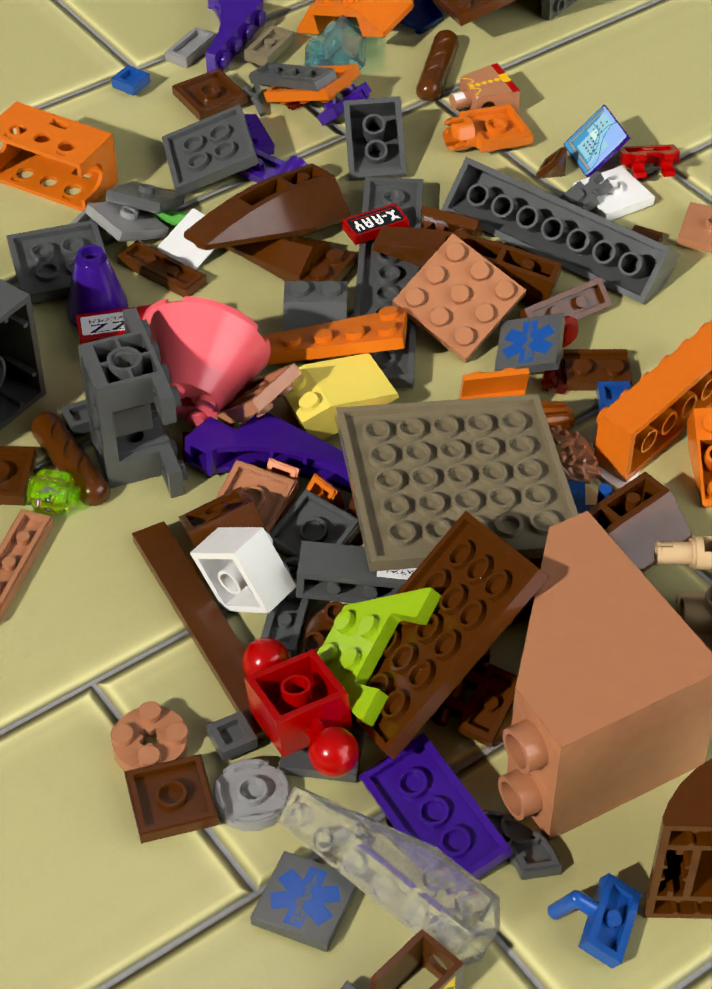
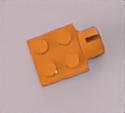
M511 104L460 111L458 117L448 118L444 122V125L451 126L443 131L444 143L449 151H462L476 147L481 153L493 152L495 150L532 145L534 134Z

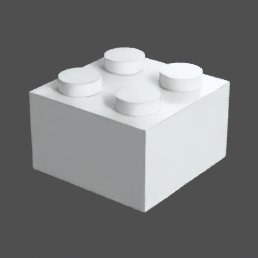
M218 527L190 552L224 611L270 613L296 588V584L290 575L289 567L281 560L273 546L271 536L263 527Z

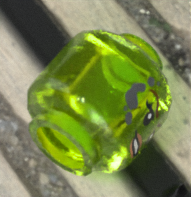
M41 469L37 475L30 477L27 488V502H31L36 512L64 516L68 513L71 506H77L80 497V487L75 486L71 473Z

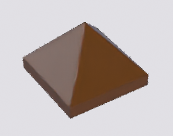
M565 146L561 147L545 158L536 173V177L541 179L565 176L567 148Z

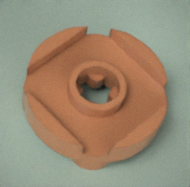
M153 701L145 702L139 708L125 714L112 728L110 733L114 758L124 771L185 758L188 752L189 737L184 720L176 712L161 707L157 702ZM147 737H157L158 743L155 745L150 742L146 745L142 744L144 742L143 739Z

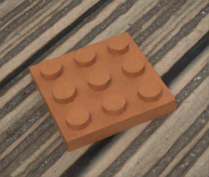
M452 233L392 300V306L397 307V309L406 307L407 317L466 363L525 296L526 289Z

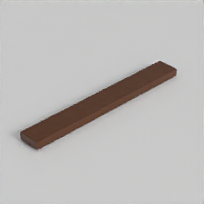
M165 521L132 533L134 544L236 712L241 711L258 738V742L268 738L265 731L250 712L244 679L247 675L242 666V657L245 649Z

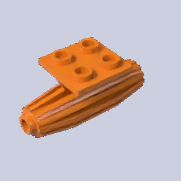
M511 367L502 371L486 373L476 371L468 375H462L459 399L525 395L530 374L529 368L517 369ZM541 401L549 428L560 425L563 430L569 431V428L574 427V412L572 408L566 407V403Z

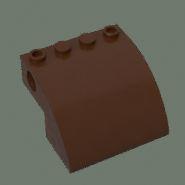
M712 758L697 767L680 783L667 804L662 817L643 908L644 918L712 919Z

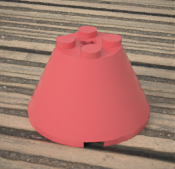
M184 296L182 302L168 303L166 298L152 304L145 311L142 320L146 319L148 321L151 331L150 341H156L161 355L160 364H167L171 378L170 387L176 386L178 389L181 406L176 407L177 417L185 419L193 426L198 427L210 416L212 418L216 417L263 371L269 361L271 353L268 338L263 339L258 333L259 325L242 312L226 304L191 296Z

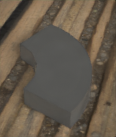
M483 810L510 846L513 855L506 860L516 868L521 880L561 875L562 865L556 851L538 830H531L527 826L515 821V818L511 815Z

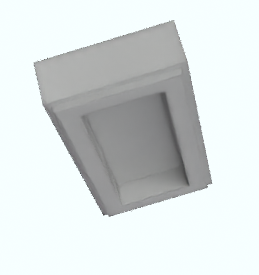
M198 27L193 28L165 52V61L188 68L205 54L217 34Z

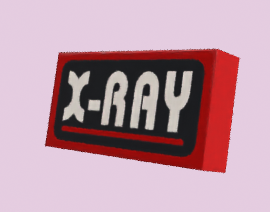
M396 203L342 219V229L355 245L376 239L382 226L409 227V219Z

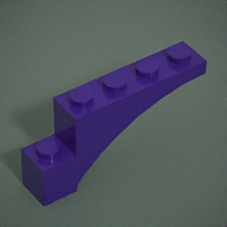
M208 0V9H212L220 22V27L213 43L205 52L207 73L216 69H221L222 71L226 69L232 59L241 52L244 45L264 25L266 12L263 8V0Z
M268 412L260 417L254 415L238 430L210 416L185 437V463L211 477L216 473L230 472L236 459L266 470L269 458H274L300 468V477L311 479L314 473H318L333 486L352 493L342 450Z

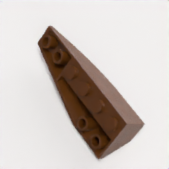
M382 226L372 245L371 250L423 267L453 233L526 289V294L520 301L530 305H534L552 296L563 269L562 263L503 243L444 230Z

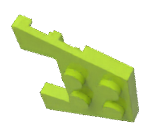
M427 587L344 605L341 612L335 618L334 625L324 644L317 651L323 662L348 692L351 712L370 727H373L389 696L380 689L366 686L400 621L427 625L441 598V595L433 588Z

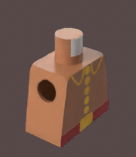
M498 63L463 75L460 78V92L450 94L449 100L454 111L463 108L473 110L511 104L519 114L520 90Z

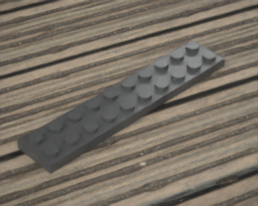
M365 177L362 213L396 203L409 219V227L421 228L423 179ZM375 239L360 243L354 317L378 313L381 308L392 306V300L417 274L419 266L371 250ZM409 318L404 349L369 353L394 388H413L416 324Z

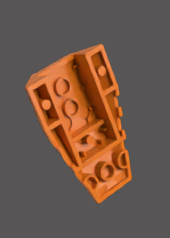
M316 0L309 7L297 27L298 33L320 34L336 17H357L362 37L385 38L413 9L414 2L413 0Z

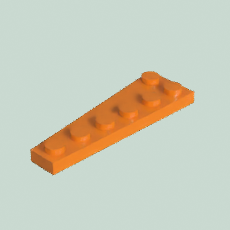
M387 306L381 308L378 313L261 335L263 339L268 338L271 347L267 365L404 349L408 317L406 307L397 309L395 306Z

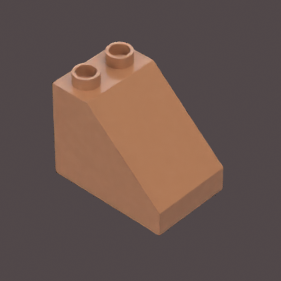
M588 511L549 527L540 568L549 578L534 596L515 687L512 726L505 728L502 734L504 747L508 754L507 773L498 779L502 800L515 819L522 821L531 817L548 841L702 765L705 762L712 731V652Z

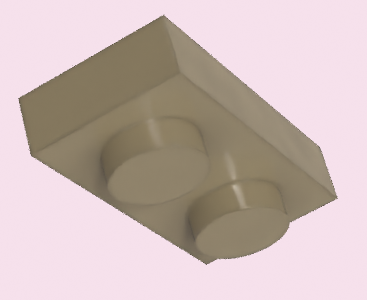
M271 25L244 50V60L259 66L267 62L273 63L295 41V32Z

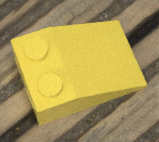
M369 353L304 364L298 367L302 374L292 382L295 387L283 396L287 407L302 430L322 441L338 433L335 419L336 407L389 404L399 398L397 391Z

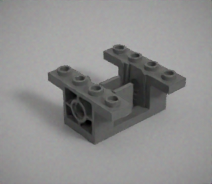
M136 307L123 310L125 334L78 345L92 445L110 488L162 475L171 498L184 495L183 481L188 480L186 466L183 460L178 461L176 458L178 457V450L174 438L167 437L169 434L167 425L177 422L176 407L181 406L179 392L176 386L170 387L171 378L167 364H160L159 362L161 361L160 350L156 341H150L151 331L148 321L146 319L141 320Z

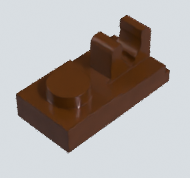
M422 205L423 221L421 228L444 230L481 238L483 230L479 219Z

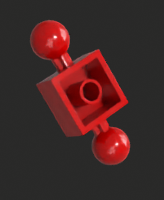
M262 637L252 641L246 647L242 657L243 670L247 675L244 679L250 712L282 757H285L308 747L309 761L318 773L331 778L348 774L355 767L359 758L357 740L348 731V729L353 727L348 692L314 649L290 658L287 648L277 639Z

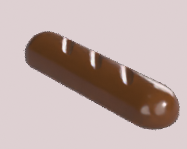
M441 30L434 37L416 86V94L422 100H437L443 93L459 47V39L451 30Z
M49 411L36 415L31 424V432L58 471L62 473V476L64 477L67 474L64 479L80 501L89 506H97L106 502L111 493L108 481L61 418Z

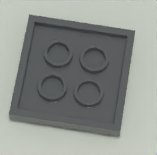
M240 104L162 136L176 192L182 194L192 193L201 187L221 181L225 177L259 164L247 121Z
M94 220L6 235L19 289L30 295L31 303L68 297L75 258L81 247L90 244L98 245L106 254L98 225Z

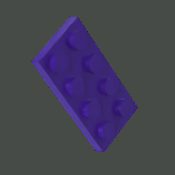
M424 732L411 740L410 744L402 750L395 760L387 756L359 775L362 784L445 900L513 855L510 846Z

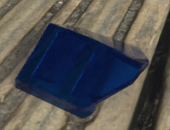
M413 0V9L399 23L415 29V33L421 35L444 21V15L432 0Z

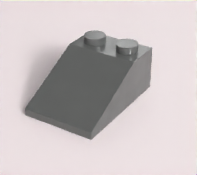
M400 96L344 100L350 181L365 180V177L392 178L407 176Z

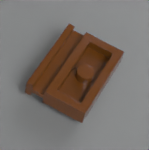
M563 349L562 359L564 362L566 391H596L597 381H630L631 385L632 378L629 359L627 358V349Z

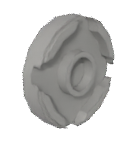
M260 758L242 759L229 764L223 769V774L218 780L216 778L213 784V799L218 817L228 826L242 831H260L274 826L285 816L291 804L290 782L285 772L278 766L276 769L274 766L269 765V761Z

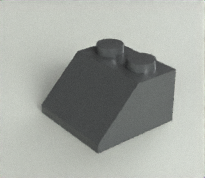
M299 280L284 282L283 331L347 319V281Z

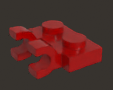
M674 144L621 147L617 151V159L626 168L632 169L634 178H646L647 172L645 171L644 164H653L655 167H661L663 177H674L675 169L673 168V163H680V151Z

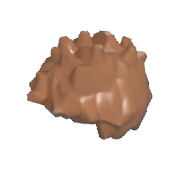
M556 425L554 428L550 427L568 481L590 484L591 478L601 477V470L596 467L598 461H596L597 458L594 456L593 448L584 436L579 435V431L563 430L560 425Z

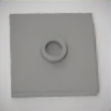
M113 202L87 203L85 213L119 242L167 237L169 228L148 211Z

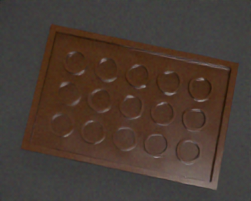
M465 511L396 592V594L430 587L438 592L441 598L426 626L406 621L399 622L372 672L366 686L380 689L389 696L373 727L366 725L352 712L351 716L381 750L395 760L402 750L410 744L413 737L429 718L436 713L437 709L451 692L461 684L463 678L478 660L487 653L489 647L500 634L513 622L527 602L537 594L540 587L549 577L469 512Z

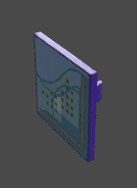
M604 104L563 145L588 178L601 168L631 137Z

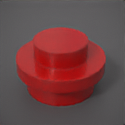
M564 316L565 328L562 347L571 344L578 336V321L571 316Z

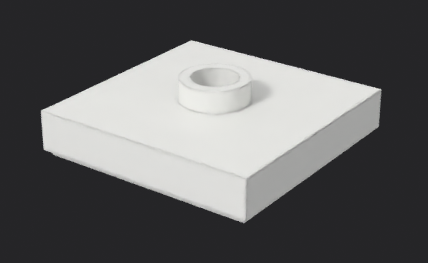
M621 165L601 173L604 180L599 184L608 179L613 188L609 193L597 197L600 204L592 210L597 215L611 221L654 205L655 196ZM590 177L579 181H581L585 185L588 183Z

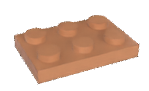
M292 363L251 381L214 419L232 427L237 422L239 424L245 423L254 415L257 417L264 415L274 406L271 402L273 399L283 397L295 387L292 382L302 374L295 363Z

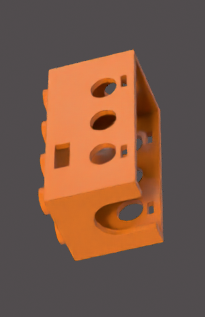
M17 101L0 115V141L3 142L2 149L0 150V183L83 211L87 203H97L106 194L107 189L112 188L118 182L113 133ZM14 128H16L17 134H14V132H13V129H14ZM23 171H30L33 173V175L28 178H20L17 176L19 173ZM85 174H87V175H89V176H91V177H90L89 179H86V178H84V177H82V176H84ZM52 179L57 181L53 186L41 185L45 180ZM70 188H79L81 190L76 195L65 193Z

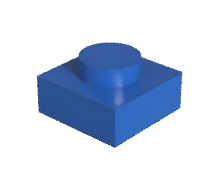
M130 65L111 78L113 88L133 96L151 83L150 73Z
M597 381L596 394L599 412L605 406L609 407L625 389H630V381Z

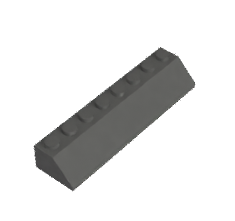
M468 157L465 158L441 209L479 219L483 231L535 255L562 263L564 268L587 279L593 280L601 276L605 287L644 305L667 283L681 255L669 246Z

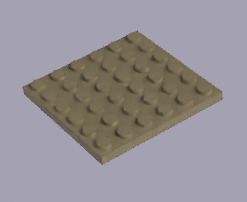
M538 394L336 407V424L370 572L417 568L465 511L469 512L527 559L543 558L550 526L578 515Z

